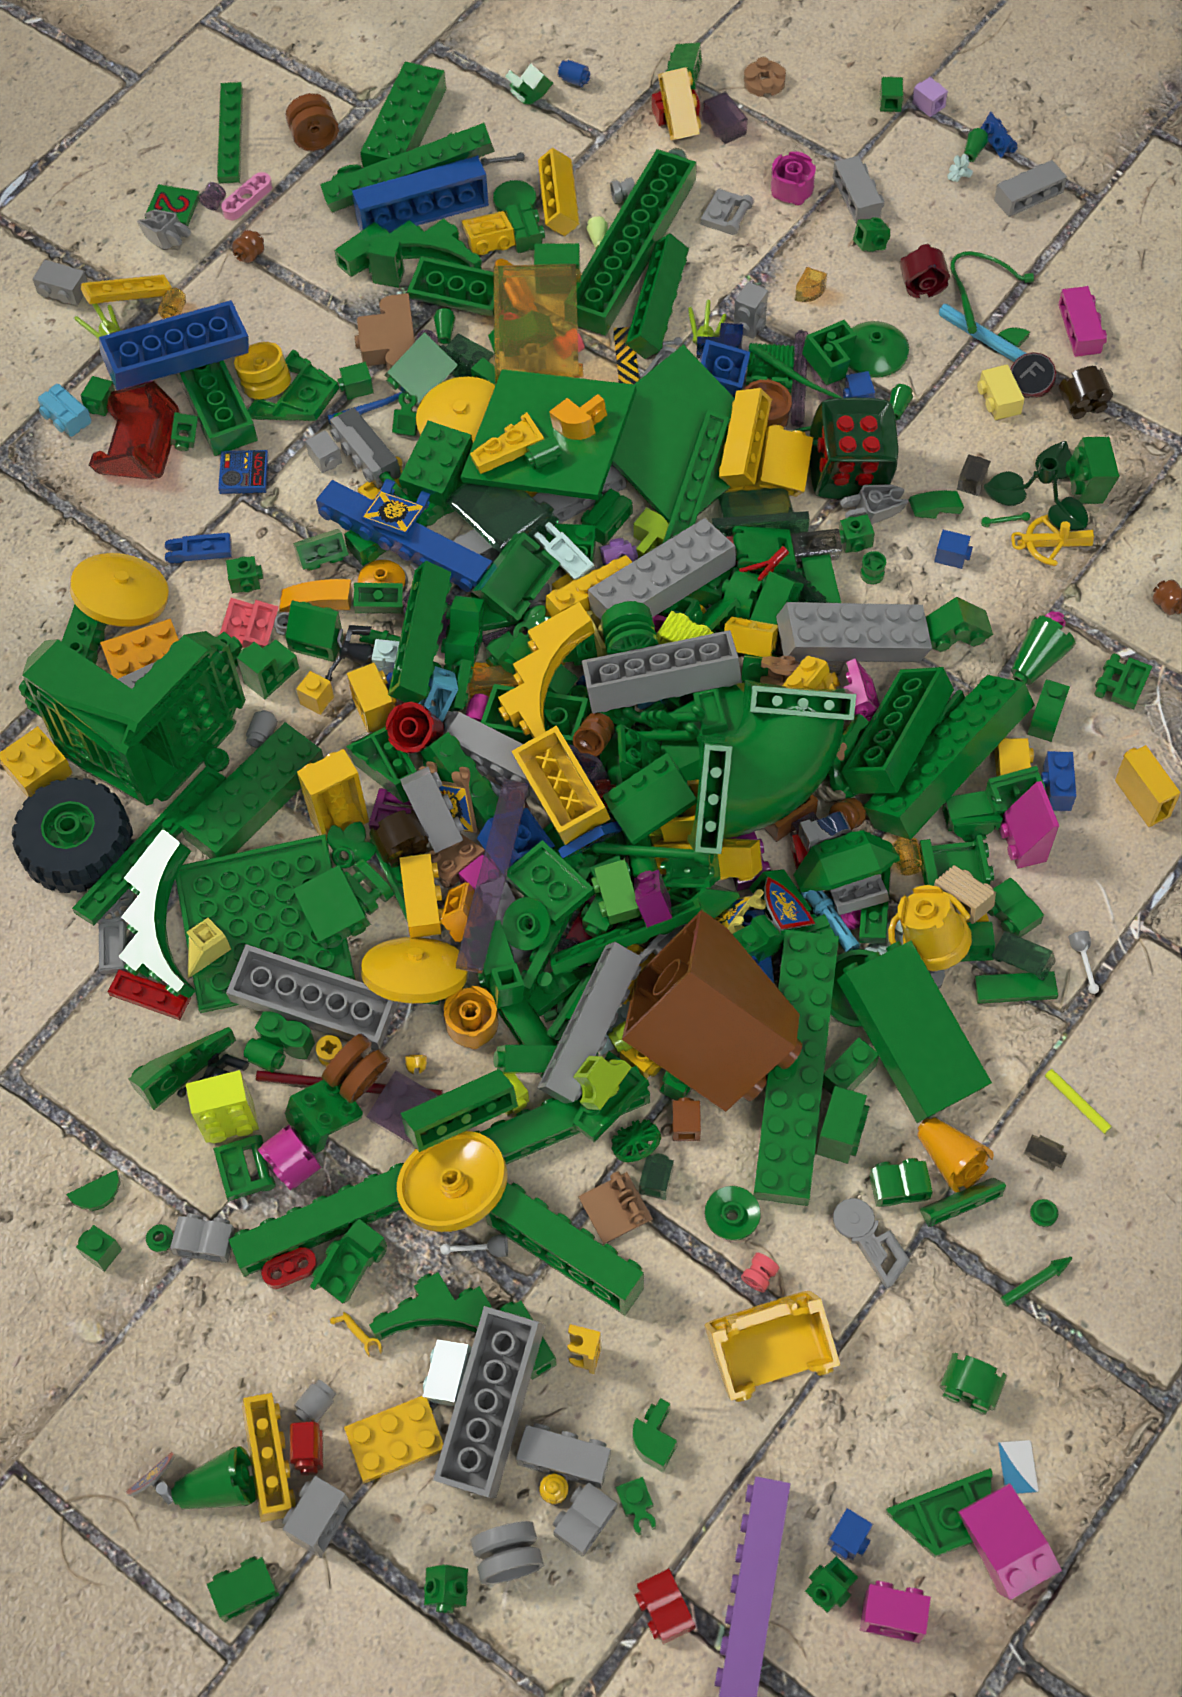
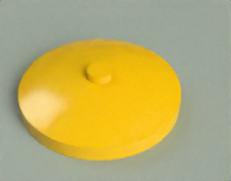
M458 377L435 386L424 396L419 404L416 414L419 434L421 435L429 420L471 434L474 443L496 385L477 377Z
M104 553L91 556L75 567L70 581V594L76 606L92 619L109 625L130 627L146 624L160 616L167 605L169 588L162 573L147 561L127 554Z
M402 937L382 942L371 948L362 959L361 977L368 989L383 998L402 1003H429L448 998L463 988L468 978V962L461 951L443 941L425 937Z
M464 1131L421 1152L415 1149L403 1164L398 1176L397 1196L399 1203L408 1218L423 1229L435 1232H451L466 1228L484 1218L501 1199L507 1183L506 1162L499 1148L491 1139L473 1131Z

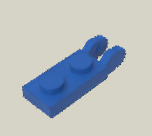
M230 533L182 536V538L170 539L165 542L166 550L170 551L165 554V560L170 564L181 563L182 561L232 558Z

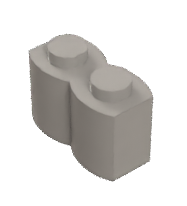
M189 1213L186 1217L179 1216L170 1249L177 1256L228 1263L231 1252V1245L228 1239L234 1237L235 1229L230 1224V1221L224 1218H214L213 1221H205L202 1216Z
M589 1482L584 1488L579 1486L570 1499L573 1503L567 1512L562 1510L553 1522V1526L556 1527L554 1536L582 1557L589 1550L617 1509L615 1501Z

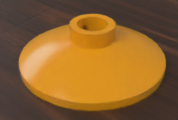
M390 560L370 562L363 567L358 576V583H403L404 588L406 582L403 569L397 563Z

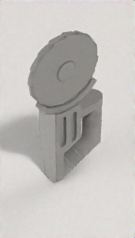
M855 1198L843 1200L837 1205L833 1213L835 1228L841 1235L852 1238L851 1244L859 1246L874 1272H876L885 1288L888 1289L894 1285L910 1259L891 1230L878 1237L875 1236L874 1233L877 1229L878 1221L875 1220L873 1210L867 1202ZM886 1242L896 1258V1262L887 1275L881 1267L887 1258V1253L881 1245Z

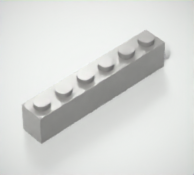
M616 942L605 946L537 1089L565 1104L580 1098L583 1093L582 1087L573 1076L588 1056H596L597 1052L604 1048L607 1042L605 1035L608 1029L612 1028L618 1019V1013L616 1012L620 1004H623L630 993L628 987L641 970V966H639L642 960L641 956Z

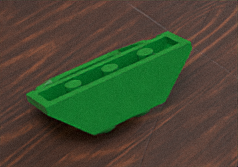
M860 830L832 840H825L820 844L812 846L793 874V877L801 892L832 890L881 874L890 868L893 863L900 861V858L891 842Z

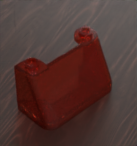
M155 381L112 391L107 409L117 423L108 453L106 454L103 451L94 452L89 466L100 475L148 480L161 478L164 474L172 446L171 435L175 412L180 413L177 404Z

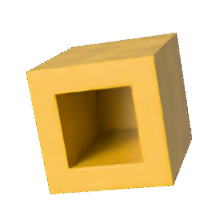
M309 671L296 688L300 704L319 715L322 714L334 698L331 681L312 671Z

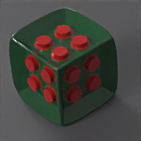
M848 397L822 401L815 412L810 428V437H813L809 463L813 490L816 496L829 499H843L848 496L858 495L864 485H890L898 462L896 420L890 401L878 398Z

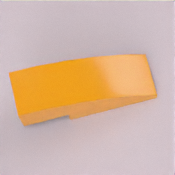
M351 579L317 580L282 589L279 611L289 612L292 600L308 602L313 606L321 608L350 610L353 593Z

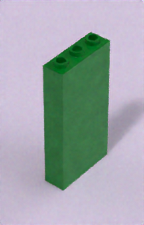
M898 941L887 947L886 953L880 955L879 952H875L864 959L866 963L859 966L855 962L844 968V974L837 979V982L916 1123H919L990 1085L992 1081L912 941L903 945Z

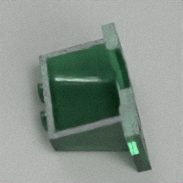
M782 488L738 490L726 492L718 498L719 518H712V525L725 537L733 536L732 529L735 526L789 529L793 548L807 547L809 511L794 512L787 490Z

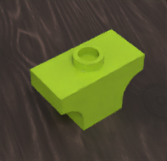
M588 1056L573 1076L582 1087L583 1094L580 1103L586 1109L601 1110L608 1099L617 1093L619 1084L632 1067L625 1060H610L607 1062L602 1056Z

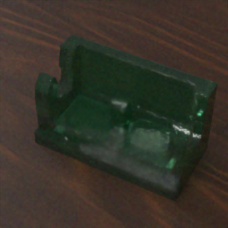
M1004 931L992 954V958L996 959V961L1000 963L1003 961L1034 974L1043 981L1056 962L1052 950Z

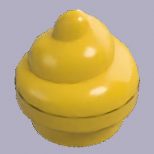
M553 1473L548 1474L542 1479L539 1491L545 1502L559 1504L566 1499L569 1487L563 1476Z

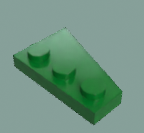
M608 1051L605 1057L607 1062L610 1060H621L610 1051ZM631 1068L619 1084L617 1093L608 1099L601 1110L586 1109L581 1104L573 1120L574 1127L591 1141L595 1142L650 1085L648 1079Z

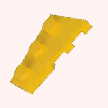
M527 412L521 416V421L515 426L510 424L504 428V434L498 438L489 439L470 453L472 461L480 474L523 456L524 453H527L526 447L544 439Z

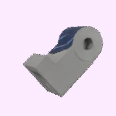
M835 812L813 822L810 819L800 822L798 835L808 853L812 846L820 844L825 840L845 836L852 832L843 813Z

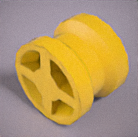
M326 1035L321 1037L316 1044L318 1059L325 1067L343 1048L341 1041L336 1036Z

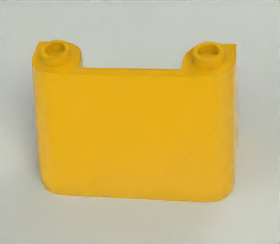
M812 1291L795 1293L711 1320L704 1324L728 1398L731 1401H746L752 1398L751 1393L756 1391V1386L808 1369L811 1372H816L817 1375H825L833 1372V1367L840 1365L822 1300Z

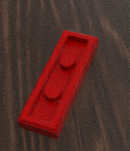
M120 969L107 991L109 996L179 1021L191 998L189 999L181 994L178 997L174 996L165 988V985L135 976Z

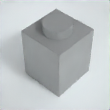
M326 430L305 440L308 455L321 473L334 469L342 463L340 449Z

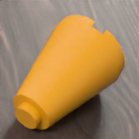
M936 1117L923 1120L918 1127L919 1140L954 1192H961L959 1187L962 1186L966 1189L970 1188L988 1170L989 1167L986 1165L988 1158L993 1160L994 1153L989 1147Z

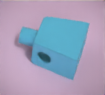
M435 666L434 672L429 679V695L425 700H421L419 704L425 706L443 722L458 691L455 673ZM431 700L435 702V706H432Z

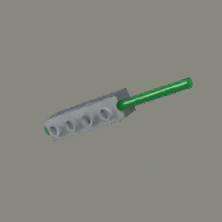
M354 407L345 412H338L330 419L332 425L330 433L334 441L341 443V447L347 456L351 455L355 467L362 469L368 483L372 482L379 489L383 486L386 479L395 481L401 476V470L396 457ZM395 481L393 486L394 495L411 501ZM421 514L416 522L425 526L427 520Z

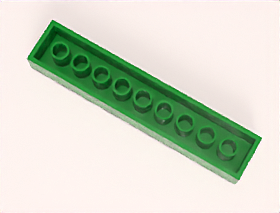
M659 149L655 150L565 301V322L604 336L607 335L650 261L655 242L664 237L696 182V161Z
M785 929L778 989L800 1014L797 1039L802 1042L803 1046L799 1056L791 1066L782 1069L776 1065L768 1073L753 1194L757 1200L808 1206L839 936Z

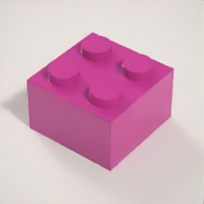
M876 1581L875 1585L870 1584L864 1595L859 1631L920 1643L927 1631L931 1597L925 1596L924 1591L917 1588L907 1587L906 1591L893 1589V1584L884 1581Z

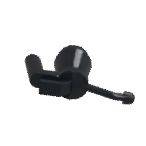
M349 625L343 646L340 642L343 629H340L337 639L340 646L339 657L330 667L325 679L332 681V672L345 657L361 666L372 664L374 647H371L370 644L350 643L352 635L369 636L372 626Z
M216 1053L208 1061V1068L204 1072L203 1077L196 1081L230 1073L223 1070L227 1065L245 1071L249 1066V1062L228 1054H224L219 1059V1054ZM186 1086L177 1092L178 1097L181 1098L187 1094Z

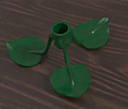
M1067 441L1057 443L1038 455L1035 462L1037 471L1033 472V476L1026 484L1023 485L1024 481L1020 475L1010 471L999 473L988 483L984 484V490L992 500L1002 505L1015 506L1025 501L1027 495L1024 489H1028L1036 478L1043 484L1052 483L1056 505L1051 506L1048 510L1050 523L1060 529L1062 522H1069L1070 531L1083 530L1088 525L1087 511L1080 501L1073 497H1066L1060 502L1058 498V479L1069 477L1066 473V463L1070 460L1072 454Z

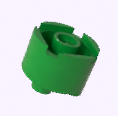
M735 567L731 579H726L721 589V593L725 594L723 603L734 597L737 598L741 608H736L739 612V618L750 620L753 613V604L759 598L762 591L763 580L758 581L759 574L750 571L740 572L739 568ZM734 608L728 614H732L734 612Z
M952 1353L940 1384V1388L944 1391L942 1397L954 1403H959L960 1399L971 1404V1410L986 1415L989 1410H995L1007 1375L1003 1372L1001 1376H998L996 1374L997 1368L984 1361L967 1355L964 1360L957 1359L959 1353Z

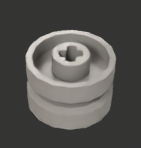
M522 1521L505 1524L481 1532L471 1539L474 1556L484 1559L477 1566L481 1584H497L532 1574L544 1567L540 1549L531 1547L537 1540L533 1522Z

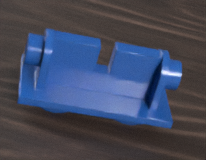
M990 112L981 129L987 132L988 142L998 156L1002 158L1006 152L1014 153L1017 150V142L1007 134L1002 121Z

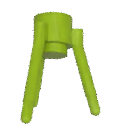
M710 300L706 301L704 325L698 331L693 308H688L693 343L700 349H703L706 339L718 342V337L727 317L725 313L722 315L714 332L713 328L709 326Z
M92 304L102 321L98 327L99 333L78 316L74 317L80 325L98 340L101 336L121 331L111 305H108V310L112 322L105 318L98 304Z

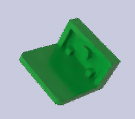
M324 1080L291 1095L285 1111L288 1123L296 1128L303 1143L309 1146L314 1154L324 1150L330 1134L360 1120L363 1115L362 1109L356 1102L349 1103L340 1095L341 1085L331 1087Z

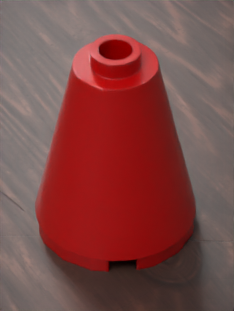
M406 702L394 707L389 713L385 724L386 730H388L389 742L397 750L405 753L421 751L444 734L442 721L425 706L416 702Z

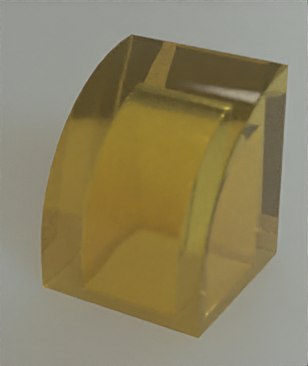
M806 267L796 285L795 301L810 302L822 296L826 289L827 273Z

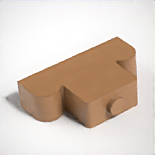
M409 294L386 296L381 299L379 304L381 314L357 318L359 335H354L356 349H360L362 362H366L367 366L386 364L388 371L415 343Z

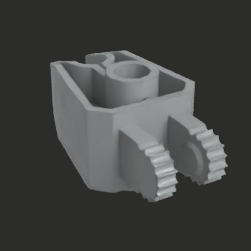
M152 210L144 214L146 219L137 221L146 238L163 250L174 245L179 246L182 243L181 237L188 238L191 235L190 229L180 223L176 213Z
M864 485L858 495L845 497L840 503L842 508L856 507V509L845 513L846 518L868 514L871 524H874L901 512L907 505L908 499H899L905 490L895 485Z

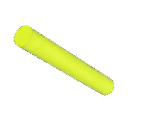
M1053 1069L1046 1073L1045 1077L1102 1133L1105 1134L1111 1129L1112 1126Z

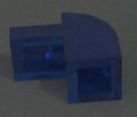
M721 323L720 337L697 336L696 358L700 359L706 339L742 349L743 324Z

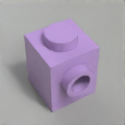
M929 77L915 86L912 104L929 117H932L946 107L948 90L942 87L940 83Z

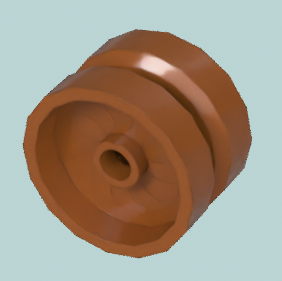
M315 93L304 94L294 99L287 107L285 113L286 121L291 130L293 140L299 148L306 151L324 149L337 138L339 132L338 122L326 97Z
M772 380L751 382L744 390L761 388L772 399L767 427L770 425H780L785 430L792 407V396L788 389Z
M362 1033L353 1037L335 1055L322 1074V1079L331 1087L341 1085L340 1095L349 1103L359 1099L375 1083L390 1062V1058L380 1049L370 1053L372 1042Z

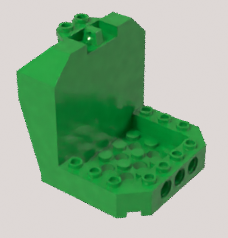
M207 631L184 634L171 645L169 651L161 659H158L153 664L150 671L144 677L136 681L132 689L59 639L45 640L27 658L22 674L24 680L19 685L21 695L26 698L25 704L27 708L43 719L55 746L67 760L146 806L152 805L154 799H159L162 802L169 800L204 762L206 753L212 748H217L234 730L237 721L233 719L236 708H243L246 700L230 647Z

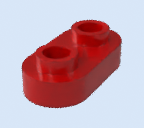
M304 1247L297 1248L267 1261L262 1268V1278L268 1287L280 1289L311 1276L317 1268V1259L310 1249ZM301 1261H308V1265L305 1268L299 1267ZM277 1271L282 1272V1275H281L280 1278H278V1279H273V1278H272V1276H273V1274H274L275 1272H277Z

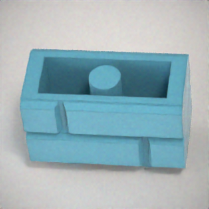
M58 383L37 399L41 415L46 420L50 418L60 433L65 431L69 436L73 437L80 432L81 428L84 429L91 424L92 420L88 409Z

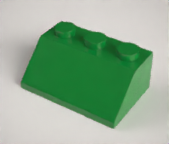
M668 753L603 795L611 813L633 845L697 803V797L683 773Z

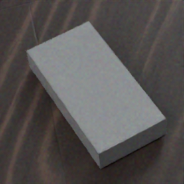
M125 921L99 924V972L101 975L117 973L119 969L127 972V969L124 968L126 962L119 957L127 946Z

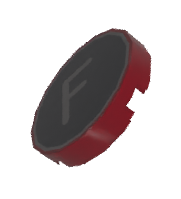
M1032 352L1024 354L1016 359L1011 366V372L1024 398L1042 397L1055 384V364L1042 353Z

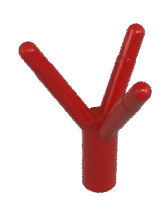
M782 546L768 561L740 568L739 571L748 572L766 567L758 577V581H762L769 571L774 572L775 567L789 554V551Z

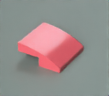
M230 598L220 634L225 632L231 638L233 636L241 642L243 648L249 647L253 642H256L263 648L268 645L279 606L258 600L251 604Z

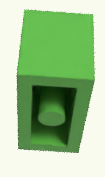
M625 859L594 868L596 877L591 878L595 893L601 892L603 901L598 902L602 917L608 916L610 925L640 917V910L635 901V892Z

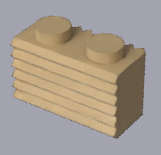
M953 865L949 871H946V873H943L942 876L935 880L934 886H938L942 891L952 894L961 902L970 914L968 921L971 924L975 923L994 907L996 892L990 885L982 884L973 878L972 874L967 870H961ZM952 904L953 907H954V909H955V911H956L958 914H961V913L958 911V909L955 907V905Z

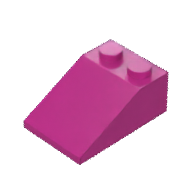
M1039 781L1004 813L999 827L1001 837L1003 839L1006 838L1008 843L1007 851L1011 861H1015L1017 869L1047 862L1059 828L1042 781Z
M1011 1484L1001 1487L958 1511L999 1595L1011 1600L1062 1571L1049 1543Z

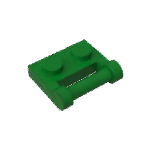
M261 1135L250 1136L213 1148L228 1202L260 1191H269L276 1187L274 1178L270 1176L267 1162L258 1151L264 1143ZM248 1149L252 1150L260 1178L253 1182L244 1155V1151Z

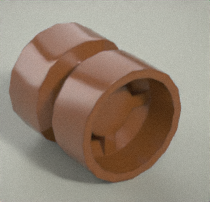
M596 712L587 716L573 736V745L578 753L590 758L601 754L615 733L613 721L603 713Z

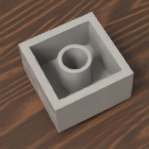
M314 1476L311 1482L307 1481L299 1494L301 1500L296 1508H291L287 1512L283 1520L285 1525L283 1531L291 1541L321 1558L352 1504L344 1492Z

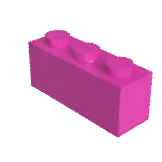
M1089 286L1062 289L1058 305L1074 357L1100 354L1103 345L1107 342V333L1101 326V314L1095 308V296L1091 295Z

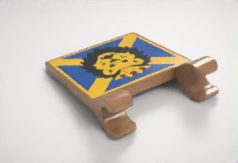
M426 763L431 773L437 772L436 763ZM421 766V767L419 768V770L424 769V768H426V767H425V766ZM460 767V772L455 771L452 773L454 783L441 781L443 786L439 787L442 796L448 794L454 807L450 812L453 818L459 817L464 832L476 833L477 826L469 789L470 770L467 767Z

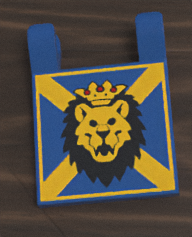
M386 479L381 491L362 515L361 521L406 537L422 512L429 507L430 502L428 499L431 494L421 491L415 503L395 496L393 489L395 481Z

